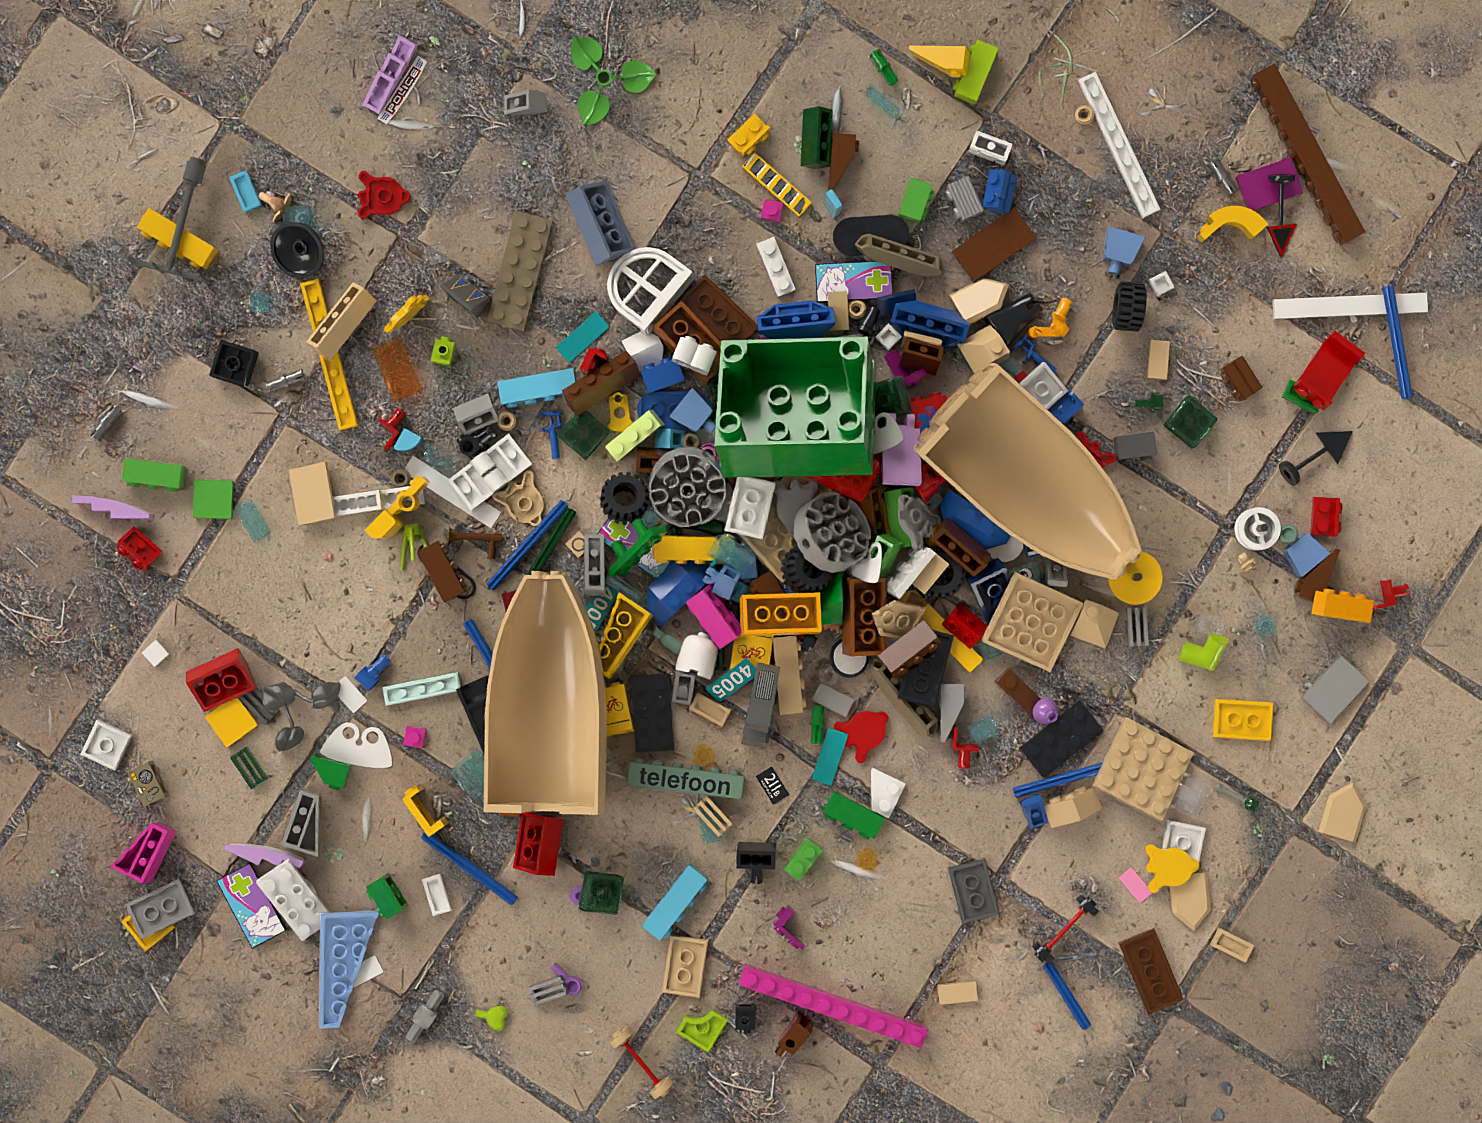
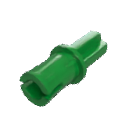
M880 49L875 50L869 56L878 68V73L881 72L889 86L895 85L898 82V78L890 67L891 63L887 62Z
M812 706V720L810 723L812 744L822 743V728L825 726L823 724L824 706Z

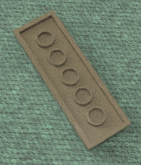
M515 211L487 318L488 323L525 331L553 220Z

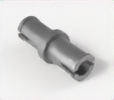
M1216 158L1214 163L1210 162L1208 164L1217 178V183L1222 185L1228 197L1233 195V192L1236 193L1239 190L1230 178V172L1225 170L1219 158Z
M299 369L287 375L284 373L281 374V377L266 382L267 389H270L268 392L271 394L283 388L288 389L293 384L305 381L306 376L302 373L303 370Z
M112 404L104 417H100V422L90 436L101 442L109 428H113L114 425L112 424L122 410Z

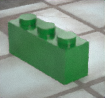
M832 791L822 810L825 813V818L833 822L836 819L843 822L841 826L850 831L853 828L860 831L858 835L868 840L870 837L875 839L885 820L878 813L835 791Z

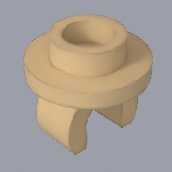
M1245 552L1238 556L1237 560L1242 565L1239 568L1240 572L1245 571L1248 573L1256 567L1254 565L1257 562L1255 558L1249 560Z

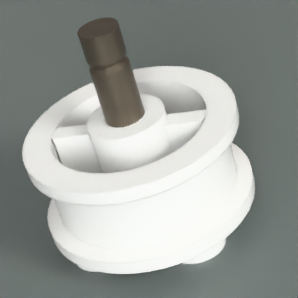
M1258 507L1248 509L1239 515L1235 522L1234 532L1236 539L1243 547L1249 550H1263L1276 543L1280 536L1281 526L1278 517L1272 511Z

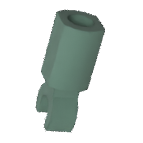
M658 628L654 630L652 634L660 639L665 647L676 655L680 652L681 642L670 634L666 635Z

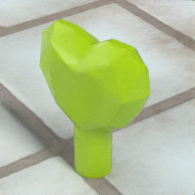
M496 1006L489 1011L477 1009L475 1016L486 1019L487 1024L493 1030L500 1031L505 1026L504 1019L508 1011L506 1007Z

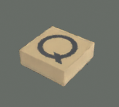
M580 531L566 543L568 548L578 558L584 554V535Z

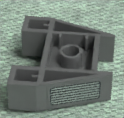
M757 662L741 744L764 748L765 743H769L771 732L768 730L769 727L773 728L775 720L772 710L780 672L779 666Z

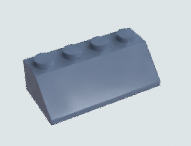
M606 180L579 186L566 195L596 265L611 262L636 249Z

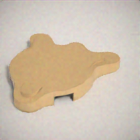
M528 470L524 472L520 485H517L515 481H510L505 491L495 492L492 498L494 501L502 503L514 520L537 527L542 522L544 498L535 487L534 473Z

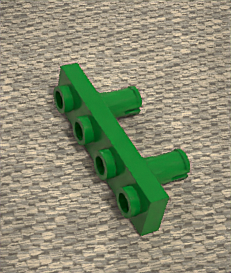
M643 518L633 521L632 526L639 538L628 550L625 548L622 540H616L611 544L618 559L608 569L610 576L619 575L622 577L627 575L630 569L641 561L640 559L648 554L654 545L661 542L662 537L667 533L665 527L658 526L648 529Z

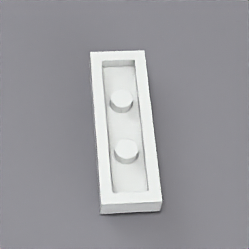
M772 237L757 243V248L777 297L795 291L796 289L775 238Z

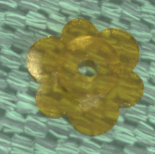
M699 744L697 749L693 750V761L695 764L706 766L708 762L714 760L712 748L706 747L705 744Z
M865 848L863 852L859 851L857 853L858 857L855 859L857 866L861 867L862 870L875 868L876 862L874 860H876L877 856L872 854L871 849Z

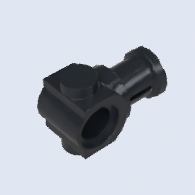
M488 425L476 434L474 432L469 436L463 434L456 440L460 451L473 460L481 454V450L485 448L484 444L492 438L495 439L497 436ZM468 442L474 445L471 452H465L464 446Z

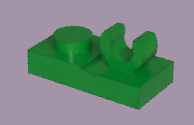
M1288 380L1281 398L1309 412L1318 413L1319 409L1311 401L1301 397L1293 389L1296 381Z

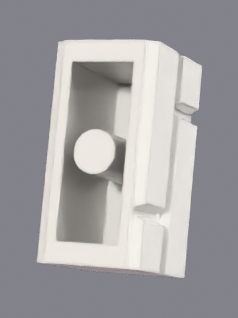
M976 130L968 153L992 162L996 161V163L1004 166L1012 144Z

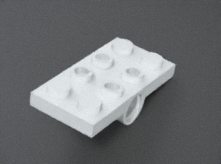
M507 434L487 451L476 456L470 464L448 481L468 508L473 511L533 464L510 434Z
M289 859L256 880V884L301 941L320 929V913H331L317 896V892L311 882L303 878Z

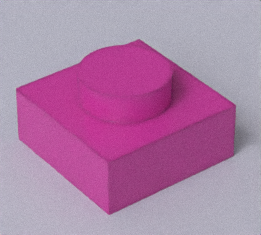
M764 199L761 219L780 222L783 202Z
M406 726L403 745L423 748L426 729Z

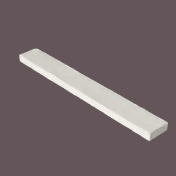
M1094 72L1079 79V86L1088 105L1094 111L1095 120L1142 219L1160 211L1161 209L1097 73Z
M1427 293L1395 294L1399 314L1428 312ZM1384 295L1273 300L1274 319L1387 314Z

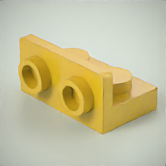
M754 113L727 139V142L742 157L746 154L750 156L756 150V145L760 141L763 143L770 136L771 127L769 125L766 126Z

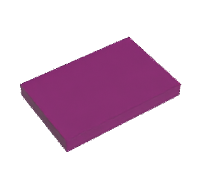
M1291 157L1235 177L1246 208L1255 211L1279 202V183H1270L1268 181L1269 174H1295L1294 182L1284 183V200L1303 194Z

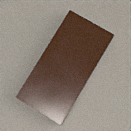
M1014 207L1009 213H1005L952 250V253L974 283L1034 241L1036 236Z
M705 274L678 301V303L682 301L720 342L726 340H748L758 330V325Z
M1154 928L1118 942L1148 1015L1184 1000Z

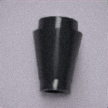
M870 306L857 323V331L865 336H871L875 331L880 311Z

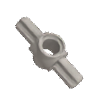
M434 990L427 1003L421 1004L412 1017L414 1023L406 1034V1038L410 1042H416L423 1029L431 1026L437 1016L436 1009L444 998L442 992Z

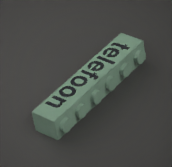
M634 758V761L629 762L627 785L734 799L742 798L744 775H741V771L729 770V773H724L722 769L712 767L708 771L702 770L703 766L691 765V768H684V764L672 763V766L664 765V761L653 760V763H645L646 759Z

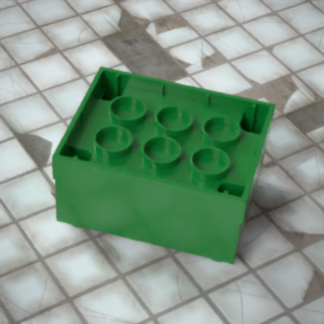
M868 337L721 341L714 446L720 461L723 478L873 475L876 367L874 360H872Z

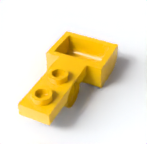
M416 476L410 482L411 486L406 491L402 490L396 496L397 500L365 529L367 534L376 539H389L393 537L405 524L399 514L402 510L412 512L418 509L420 501L417 495L430 481L425 476ZM410 497L413 504L410 508H407L405 501Z

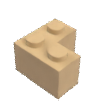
M1085 786L1075 789V792L1065 795L1062 799L1060 796L1054 797L1049 800V804L1044 806L1051 828L1082 821L1102 809L1095 788L1086 789Z

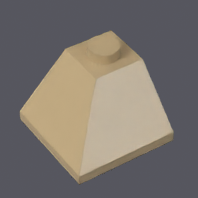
M991 325L965 339L964 343L957 344L974 374L978 371L984 372V367L990 363L999 364L1010 357L1009 349Z
M1083 599L1084 605L1072 627L1070 636L1106 649L1119 613L1100 604Z

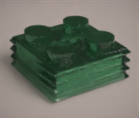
M903 376L876 382L878 399L883 413H894L896 417L912 413Z
M1189 395L1185 397L1163 425L1193 449L1218 421V418ZM1193 418V419H1194V420H1193L1194 426H1193V425L1188 426V425H1187V423H1188L1187 419Z
M586 410L578 416L574 413L557 433V436L583 459L587 460L608 436L610 430ZM588 429V436L580 438L579 430Z
M585 871L578 908L584 912L617 915L624 877L617 874Z

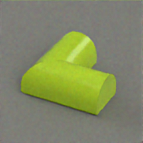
M1210 632L1204 647L1185 641L1178 655V660L1214 672L1229 642V638Z

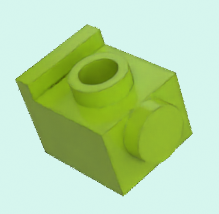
M441 336L440 340L435 339L430 360L432 363L452 367L456 348L452 338ZM441 347H446L445 353H440Z

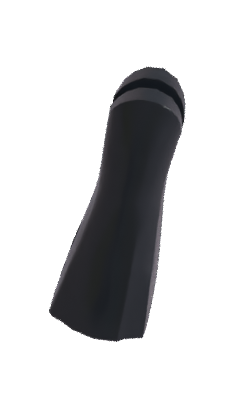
M1028 293L1001 307L1000 310L984 317L988 326L991 325L998 331L997 333L1001 336L1007 347L1043 310L1039 303L1032 306L1030 310L1027 309L1026 305H1029L1035 299L1032 293Z

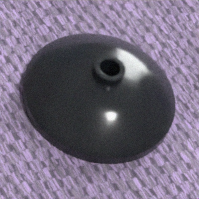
M292 221L282 224L274 231L270 242L271 254L276 265L284 273L295 278H307L321 268L324 261V247L320 237L311 227L301 222Z

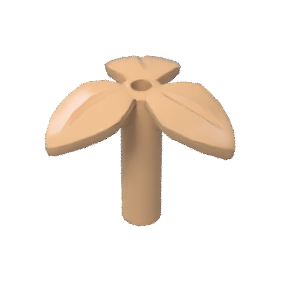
M261 192L258 196L259 199L268 203L274 211H277L272 220L273 222L283 218L286 214L285 209L290 207L292 200L290 193L284 201L278 197H271L264 192Z

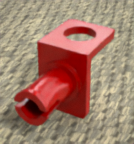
M398 408L388 421H384L380 417L377 418L378 423L393 434L383 447L386 453L400 437V433L396 428L407 416L403 411L400 412L401 410Z
M1391 580L1380 581L1384 604L1374 605L1373 609L1396 605L1395 598L1410 595V591H1402L1409 589V586L1403 584L1392 587Z
M953 724L952 748L959 751L958 767L963 768L964 765L965 769L970 768V752L979 751L978 744L957 743V726Z

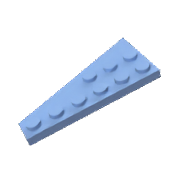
M377 910L320 913L319 1029L339 1028L347 1006V1000L353 989L355 977L360 969L369 937L372 934L375 920L379 914Z

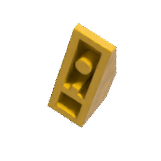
M966 46L909 47V50L915 57L951 77L958 78L961 75H967L970 53Z

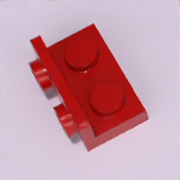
M596 346L594 349L589 347L580 370L585 374L594 371L599 363L597 358L608 362L609 358L606 355L607 353H605L606 351Z
M1313 497L1310 535L1338 536V533L1341 531L1339 514L1342 513L1343 509L1340 498Z
M135 526L117 542L118 553L122 557L130 559L132 565L144 573L148 571V567L163 552Z
M961 602L955 606L950 615L942 622V626L969 649L981 639L988 627Z

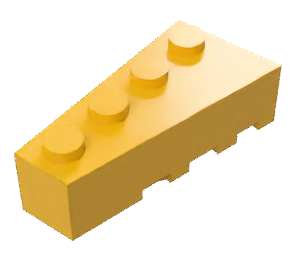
M620 592L616 598L615 606L612 609L611 617L599 645L603 674L610 679L653 617L650 612Z

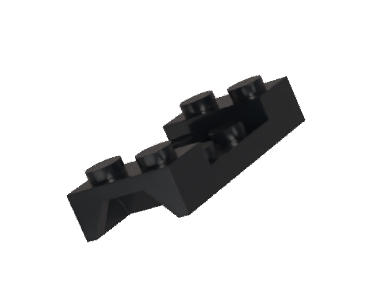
M489 675L456 689L483 753L485 752L484 713Z

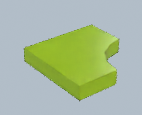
M711 1009L708 1014L702 1017L693 1018L686 1015L676 1033L709 1053L729 1019L714 1009Z

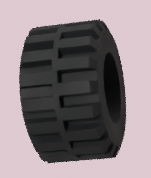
M1120 282L1118 284L1112 310V323L1115 330L1140 331L1144 322L1147 303L1145 284Z
M620 472L617 477L615 474L612 475L611 479H607L602 487L600 506L603 508L604 515L608 514V519L610 521L615 519L614 523L619 524V521L623 522V525H627L628 521L632 524L635 519H641L642 514H645L648 507L649 493L647 485L644 486L645 481L643 479L638 480V475L636 474L634 477L630 476V472H627L626 475ZM620 491H627L634 495L636 501L632 505L622 506L614 500L613 496Z
M798 546L790 549L784 555L785 559H782L781 564H783V567H781V572L784 573L782 579H786L787 582L785 584L787 587L791 586V590L794 592L812 593L821 590L833 578L831 574L834 573L821 570L812 563H810L813 570L812 577L806 576L802 569V562L805 558Z
M943 549L933 550L949 564L952 576L946 584L939 585L934 583L926 593L935 597L953 595L964 583L966 576L965 568Z

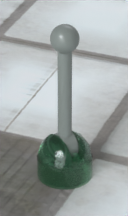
M1219 783L1214 786L1216 791H1222L1244 802L1246 810L1251 813L1256 811L1260 803V799L1250 796L1245 799L1223 788Z

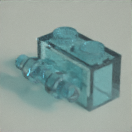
M730 534L718 535L707 556L744 574L749 565L754 563L756 559L754 557L755 552L751 551L749 545L745 543L739 544L734 541L735 537Z
M477 748L450 771L451 775L474 801L484 793V754H481Z

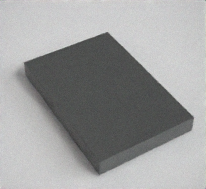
M985 858L947 867L962 924L1000 915Z

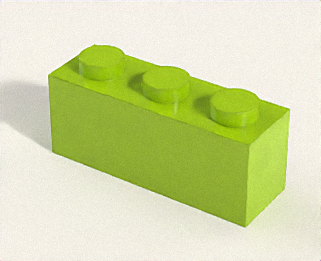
M978 39L975 45L971 44L969 48L967 75H962L961 80H956L953 90L956 91L954 97L974 105L976 104L998 47Z

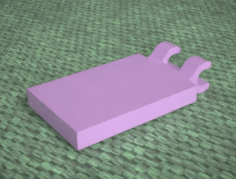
M888 413L896 421V414ZM907 414V418H904V425H898L902 432L903 440L899 444L881 452L882 484L920 486L922 484L921 457L913 450L914 445L920 442L917 439L920 435V429H914L915 414Z

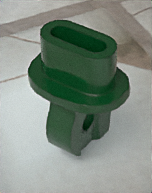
M1151 392L1149 400H1135V407L1150 406L1151 413H1154L1155 410H1163V395H1155Z

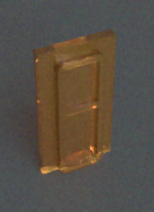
M400 337L372 349L394 402L422 391V387Z

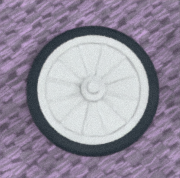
M842 639L838 640L830 651V664L833 670L842 677H857L868 666L869 656L851 657L842 654Z

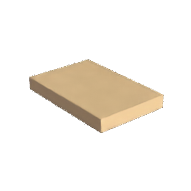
M327 462L290 469L289 474L298 526L336 519Z
M670 934L662 993L700 998L708 940Z

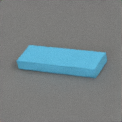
M829 190L825 193L823 204L835 219L840 215L842 203L834 191Z

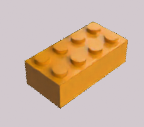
M820 593L742 595L739 598L741 636L819 634L822 632Z

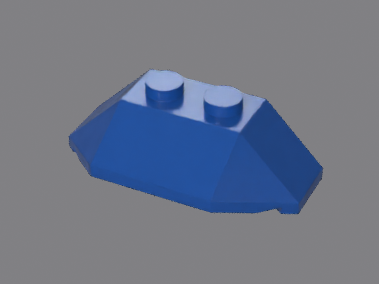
M916 300L896 303L890 321L902 337L904 332L908 331L941 339V347H944V349L964 343L970 327V323L953 310Z
M815 301L776 304L757 316L758 333L769 339L819 338L835 325L834 311L832 307H827Z
M951 489L948 490L940 504L943 520L949 517L986 550L1007 544L1011 535L988 519L965 497Z
M687 560L686 564H679L674 561L648 586L647 611L653 615L652 619L660 627L707 584L703 581V578L706 575L711 576L706 573L709 568L706 564H695V560Z

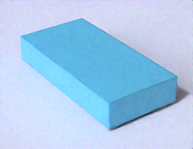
M247 170L229 177L244 213L262 207V203L258 198Z

